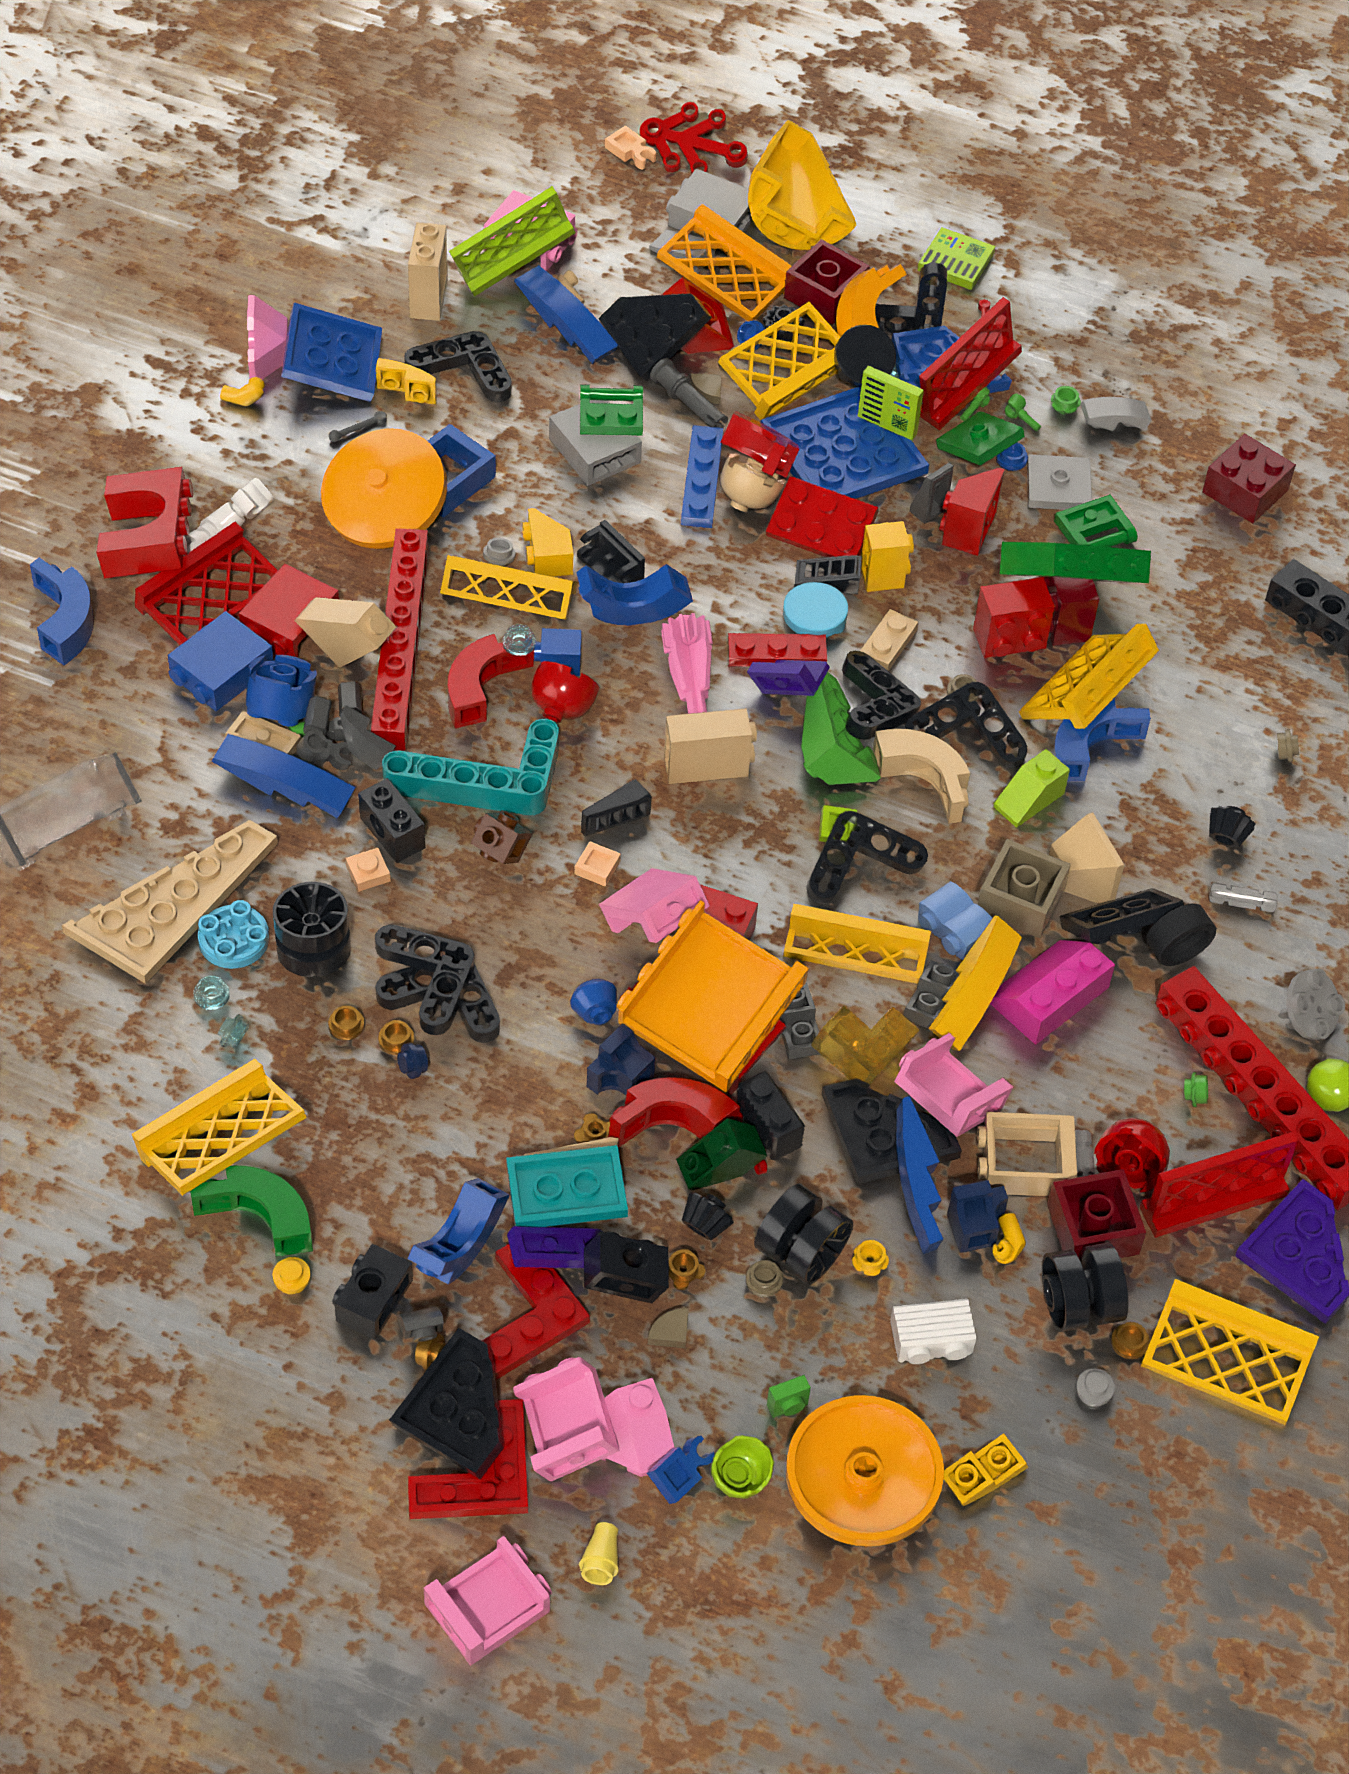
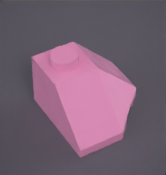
M248 295L249 378L258 377L263 380L283 366L288 333V318L255 295Z
M653 1378L615 1389L604 1398L619 1451L601 1460L606 1461L609 1459L627 1467L628 1472L640 1477L646 1476L647 1472L671 1449L675 1448L666 1410Z

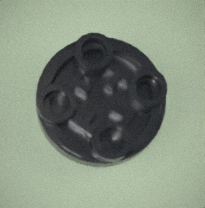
M857 325L848 329L840 337L834 350V361L838 370V376L844 382L861 387L863 372L867 366L890 375L896 362V351L890 337L881 329L871 325Z

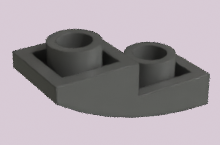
M931 960L919 979L915 993L905 1007L903 1019L929 1028L946 1004L942 999L959 976L956 970L949 965Z
M805 983L779 1019L786 1025V1029L782 1032V1038L788 1059L819 1055L824 1052V1043L815 1019L816 1008L807 983Z
M437 1306L398 1314L397 1316L400 1332H403L404 1339L414 1337V1342L428 1341L437 1337L436 1332L443 1330L444 1321Z

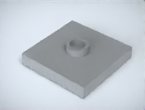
M1028 454V508L1065 510L1092 501L1090 458Z

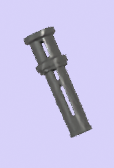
M664 358L656 363L650 373V378L653 382L660 383L666 388L667 394L671 398L680 399L709 427H725L719 421L721 420L727 424L728 417L691 385V379L687 374H681L675 369L673 362L669 358Z

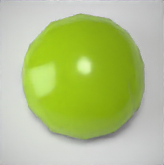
M1328 1058L1316 1064L1308 1074L1306 1090L1324 1111L1339 1112L1349 1108V1063L1343 1059Z
M739 1435L717 1450L711 1464V1475L716 1487L727 1496L747 1499L761 1492L772 1478L774 1460L769 1447L758 1438Z

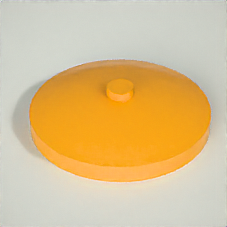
M402 429L375 430L353 439L334 456L322 482V506L334 529L347 541L365 548H391L394 545L396 528L426 530L434 522L446 498L447 475L438 453L421 436Z
M854 1395L825 1403L802 1421L789 1445L786 1461V1480L795 1506L802 1516L818 1531L845 1544L865 1547L881 1546L906 1538L928 1520L941 1494L944 1480V1464L936 1438L928 1426L916 1414L906 1407L885 1398Z

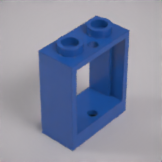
M451 424L428 440L440 458L447 455L466 469L447 484L446 498L439 513L443 518L496 477V455Z

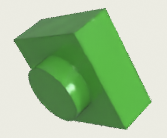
M805 1375L769 1387L767 1407L773 1418L782 1414L786 1416L797 1414L808 1405L811 1387Z

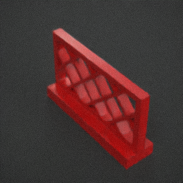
M1002 297L919 375L920 388L924 390L920 417L939 431L1022 353L1021 344L1013 340L1009 300Z
M233 522L183 556L182 569L161 571L135 589V608L142 615L148 613L181 645L188 639L179 631V624L199 625L198 631H200L202 626H206L214 620V618H203L204 607L224 608V612L227 609H231L228 613L237 618L239 612L265 585L253 583V573L268 574L272 578L278 570L243 537L244 530L236 522ZM243 550L251 557V564L231 562L234 554ZM212 569L227 570L226 581L207 579V573ZM230 571L250 572L249 583L230 581ZM187 586L202 587L201 598L182 596V590ZM206 587L225 589V600L205 598ZM229 590L248 591V598L242 602L228 600ZM163 603L177 604L176 615L162 614L157 607ZM181 604L200 606V617L180 616Z
M1290 1132L1159 1173L1152 1197L1142 1200L1139 1207L1154 1237L1157 1238L1286 1197L1290 1189L1284 1177L1298 1143L1295 1133Z

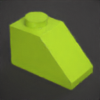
M1045 749L1021 766L994 802L993 807L1017 828L1065 794L1070 769L1050 751Z

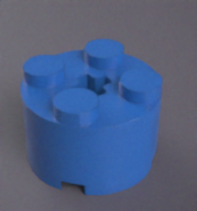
M275 655V660L265 661V656L255 658L249 666L246 693L247 714L254 718L264 717L278 720L279 724L287 727L298 725V720L306 717L309 700L315 694L316 669L312 672L310 670V663L288 655Z

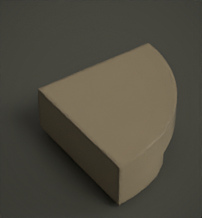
M691 373V385L711 403L720 404L721 375Z
M689 1308L674 1309L660 1316L649 1331L647 1345L685 1348Z

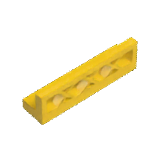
M447 555L440 593L567 620L572 594H576L578 582ZM453 570L465 572L472 584L461 591L450 589ZM472 574L482 575V577L475 580ZM489 577L496 578L503 589L494 597L486 596L479 586L480 583ZM503 580L514 583L507 587ZM520 584L527 585L535 596L524 604L517 603L510 592ZM475 587L478 594L469 593L468 591ZM534 587L544 588L545 590L538 594ZM552 590L563 592L561 611L548 609L541 597ZM506 594L510 601L499 598ZM538 601L542 608L531 606V604Z
M793 903L783 957L918 984L924 970L931 931ZM795 936L809 938L814 943V946L808 949L793 947ZM834 944L845 946L849 952L843 956L832 955L827 948ZM868 951L878 952L883 960L877 963L867 962L862 954ZM902 958L918 960L916 971L901 969L896 961Z

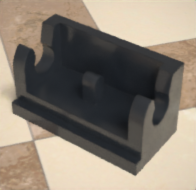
M606 520L600 522V525L589 530L580 538L584 544L590 540L591 542L577 551V557L600 575L618 583H631L644 579L645 557Z

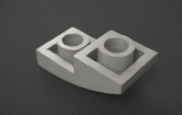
M1098 397L1083 400L1081 403L1086 423L1097 429L1104 428L1114 431L1117 424L1121 422L1127 427L1135 426L1146 430L1152 421L1144 401L1123 397Z

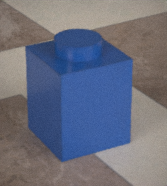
M542 628L541 642L535 641L534 661H540V664L543 661L563 664L572 668L571 674L580 676L581 630Z

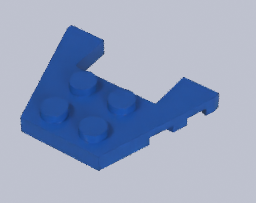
M945 325L893 333L891 340L896 351L895 364L899 379L920 388L919 375L960 337ZM1006 374L998 375L986 387L990 390V393L1009 390L1012 380Z

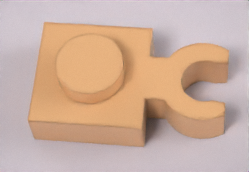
M627 126L622 127L605 138V148L624 162L631 158L634 160L635 166L642 170L645 169L646 159L653 163L656 162V151L646 146V140Z

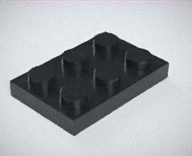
M1150 888L1060 915L1061 927L1063 930L1076 935V937H1081L1092 944H1102L1110 941L1111 936L1116 934L1129 935L1142 931L1143 926L1155 924L1165 914L1183 906L1184 903L1179 898Z

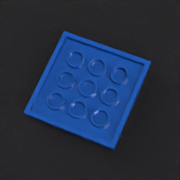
M856 387L761 420V423L783 434L799 446L800 449L790 469L793 477L854 499L928 474L929 464L912 440L858 417L861 387Z

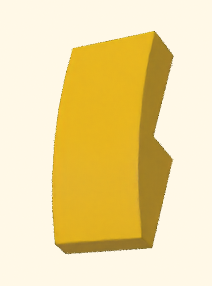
M378 358L376 364L377 389L405 392V401L436 404L435 377L414 366Z
M1003 1433L977 1453L973 1454L970 1451L945 1469L944 1481L960 1503L965 1506L1004 1485L1026 1470L1028 1465Z

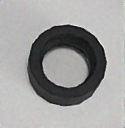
M1192 903L1171 910L1161 917L1149 930L1146 942L1163 966H1175L1187 962L1203 952L1215 938L1217 928L1202 906Z

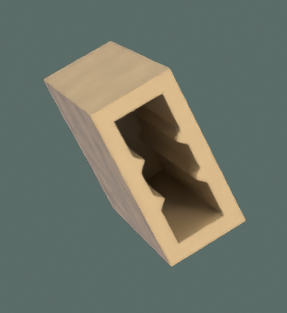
M747 708L666 716L664 762L668 783L675 784L748 777L749 763L755 762L753 742L757 741V730L755 722H749Z

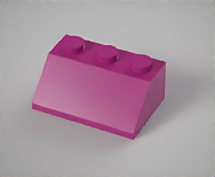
M1059 940L1001 984L990 1005L1036 1045L1109 988L1115 964L1090 942Z

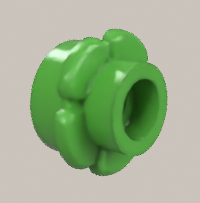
M1070 386L1057 388L1051 396L1053 409L1061 414L1074 413L1081 404L1078 391Z
M1193 1072L1191 1079H1185L1184 1082L1185 1100H1192L1193 1107H1197V1104H1208V1076L1197 1075V1072Z

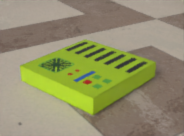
M941 227L919 261L917 271H920L925 264L940 263L947 269V282L972 290L993 257L996 246Z
M867 366L862 376L858 417L913 440L918 433L924 390L871 366Z

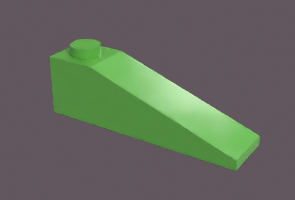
M827 672L815 695L807 696L801 745L805 760L803 763L804 768L812 777H819L829 785L876 782L881 776L875 755L870 747L864 748L860 739L853 737L846 731L845 725L849 717L847 711L851 707L838 680Z

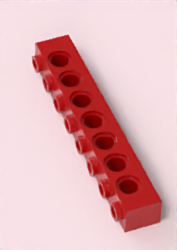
M395 529L385 615L393 622L396 628L381 644L371 724L372 733L395 745L393 751H407L429 558L428 530Z
M1195 966L1162 983L1155 1003L1160 1014L1175 1025L1182 1039L1196 1049L1201 1055L1204 1064L1217 1073L1224 1081L1226 1089L1232 1095L1238 1097L1246 1106L1251 1118L1260 1122L1271 1138L1290 1132L1295 1133L1298 1143L1292 1160L1296 1169L1301 1174L1306 1175L1319 1191L1333 1200L1334 1208L1337 1211L1348 1205V1137Z

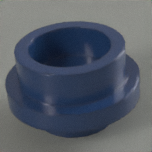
M406 1043L402 1045L401 1052L397 1056L401 1072L406 1073L410 1079L419 1078L421 1073L426 1072L428 1069V1058L424 1048L420 1044Z

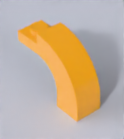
M886 264L877 270L873 267L858 274L847 284L841 294L837 307L836 325L837 333L840 337L848 329L857 325H871L879 328L875 316L877 299L883 290L907 275L901 264L889 268Z

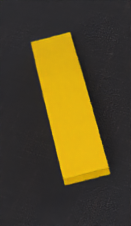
M994 915L956 969L959 976L942 999L946 1004L928 1028L939 1038L948 1033L954 1036L955 1040L951 1046L952 1050L960 1051L981 1020L999 989L1022 939L999 916Z

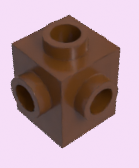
M501 810L500 813H485L474 827L475 835L471 844L481 850L480 855L489 861H499L502 864L518 863L533 832L518 824L519 819L507 811Z

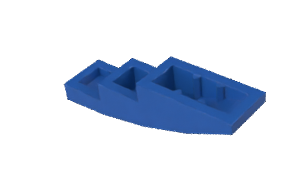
M538 265L515 279L514 282L549 328L556 326L570 346L577 344L592 365L616 351L618 344L596 317L561 282Z
M227 734L211 761L269 796L275 790L302 807L307 802H310L335 818L339 817L355 789L354 786L299 758L231 734Z
M910 1096L902 1099L897 1108L896 1148L900 1181L909 1218L924 1255L937 1250L943 1241L941 1232L932 1215V1212L940 1204L941 1198L930 1176L940 1161Z

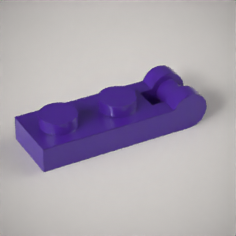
M513 1226L507 1233L515 1267L584 1268V1247L602 1230L591 1228Z

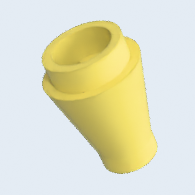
M601 1522L595 1525L594 1533L579 1562L582 1578L594 1585H607L618 1574V1528L611 1523Z

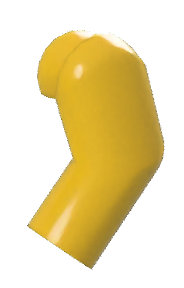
M252 377L249 379L248 384L240 389L224 385L221 390L220 399L241 406H250L263 396L265 383L261 378Z
M1014 1213L1005 1214L998 1220L1004 1237L998 1245L996 1243L993 1245L992 1253L995 1259L1002 1264L1014 1262L1026 1245L1024 1235Z

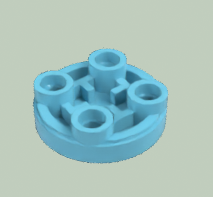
M808 582L794 587L786 595L783 605V617L786 624L796 634H826V637L839 634L845 629L848 603L845 596L835 587L820 582Z
M237 900L231 905L216 908L199 919L198 943L200 951L209 962L216 966L229 969L248 966L261 958L268 947L269 931L266 920L244 900Z

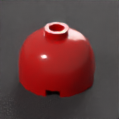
M543 661L536 669L531 686L532 698L535 704L544 711L542 715L546 719L561 723L562 719H577L589 712L600 689L598 684L583 673H581L580 678L571 674L572 668L569 666Z
M1139 1118L1119 1120L1105 1130L1095 1147L1096 1168L1099 1173L1124 1169L1130 1187L1140 1189L1139 1192H1147L1155 1187L1159 1173L1167 1171L1170 1149L1165 1135L1157 1126L1147 1120Z

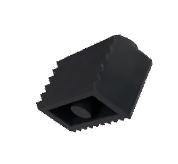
M764 1071L739 1083L737 1104L740 1106L739 1111L744 1117L743 1121L755 1126L764 1149H766V1153L770 1155V1160L775 1161L801 1148L805 1125L769 1073Z

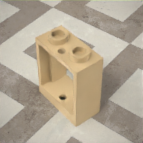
M416 222L408 261L410 318L440 321L448 281L447 226Z
M987 1112L984 1126L977 1127V1148H983V1157L978 1159V1179L989 1180L991 1188L1004 1186L1007 1195L1049 1196L1053 1182L1077 1178L1074 1116ZM995 1139L1055 1142L1056 1173L996 1171Z

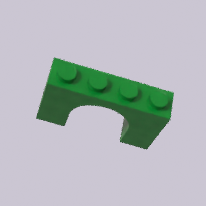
M1002 542L1000 574L1093 579L1095 582L1149 583L1151 551L1050 542Z

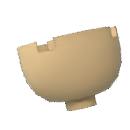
M730 454L721 473V487L726 496L732 499L730 505L740 511L747 512L749 508L760 510L774 503L786 480H777L779 477L777 473L771 476L762 472L763 465L754 459L748 458L745 463L738 461L739 454Z

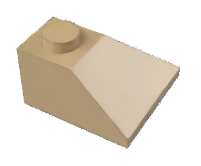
M1092 812L1085 815L1052 843L1049 855L1071 864L1064 892L1100 904L1116 898L1124 863Z

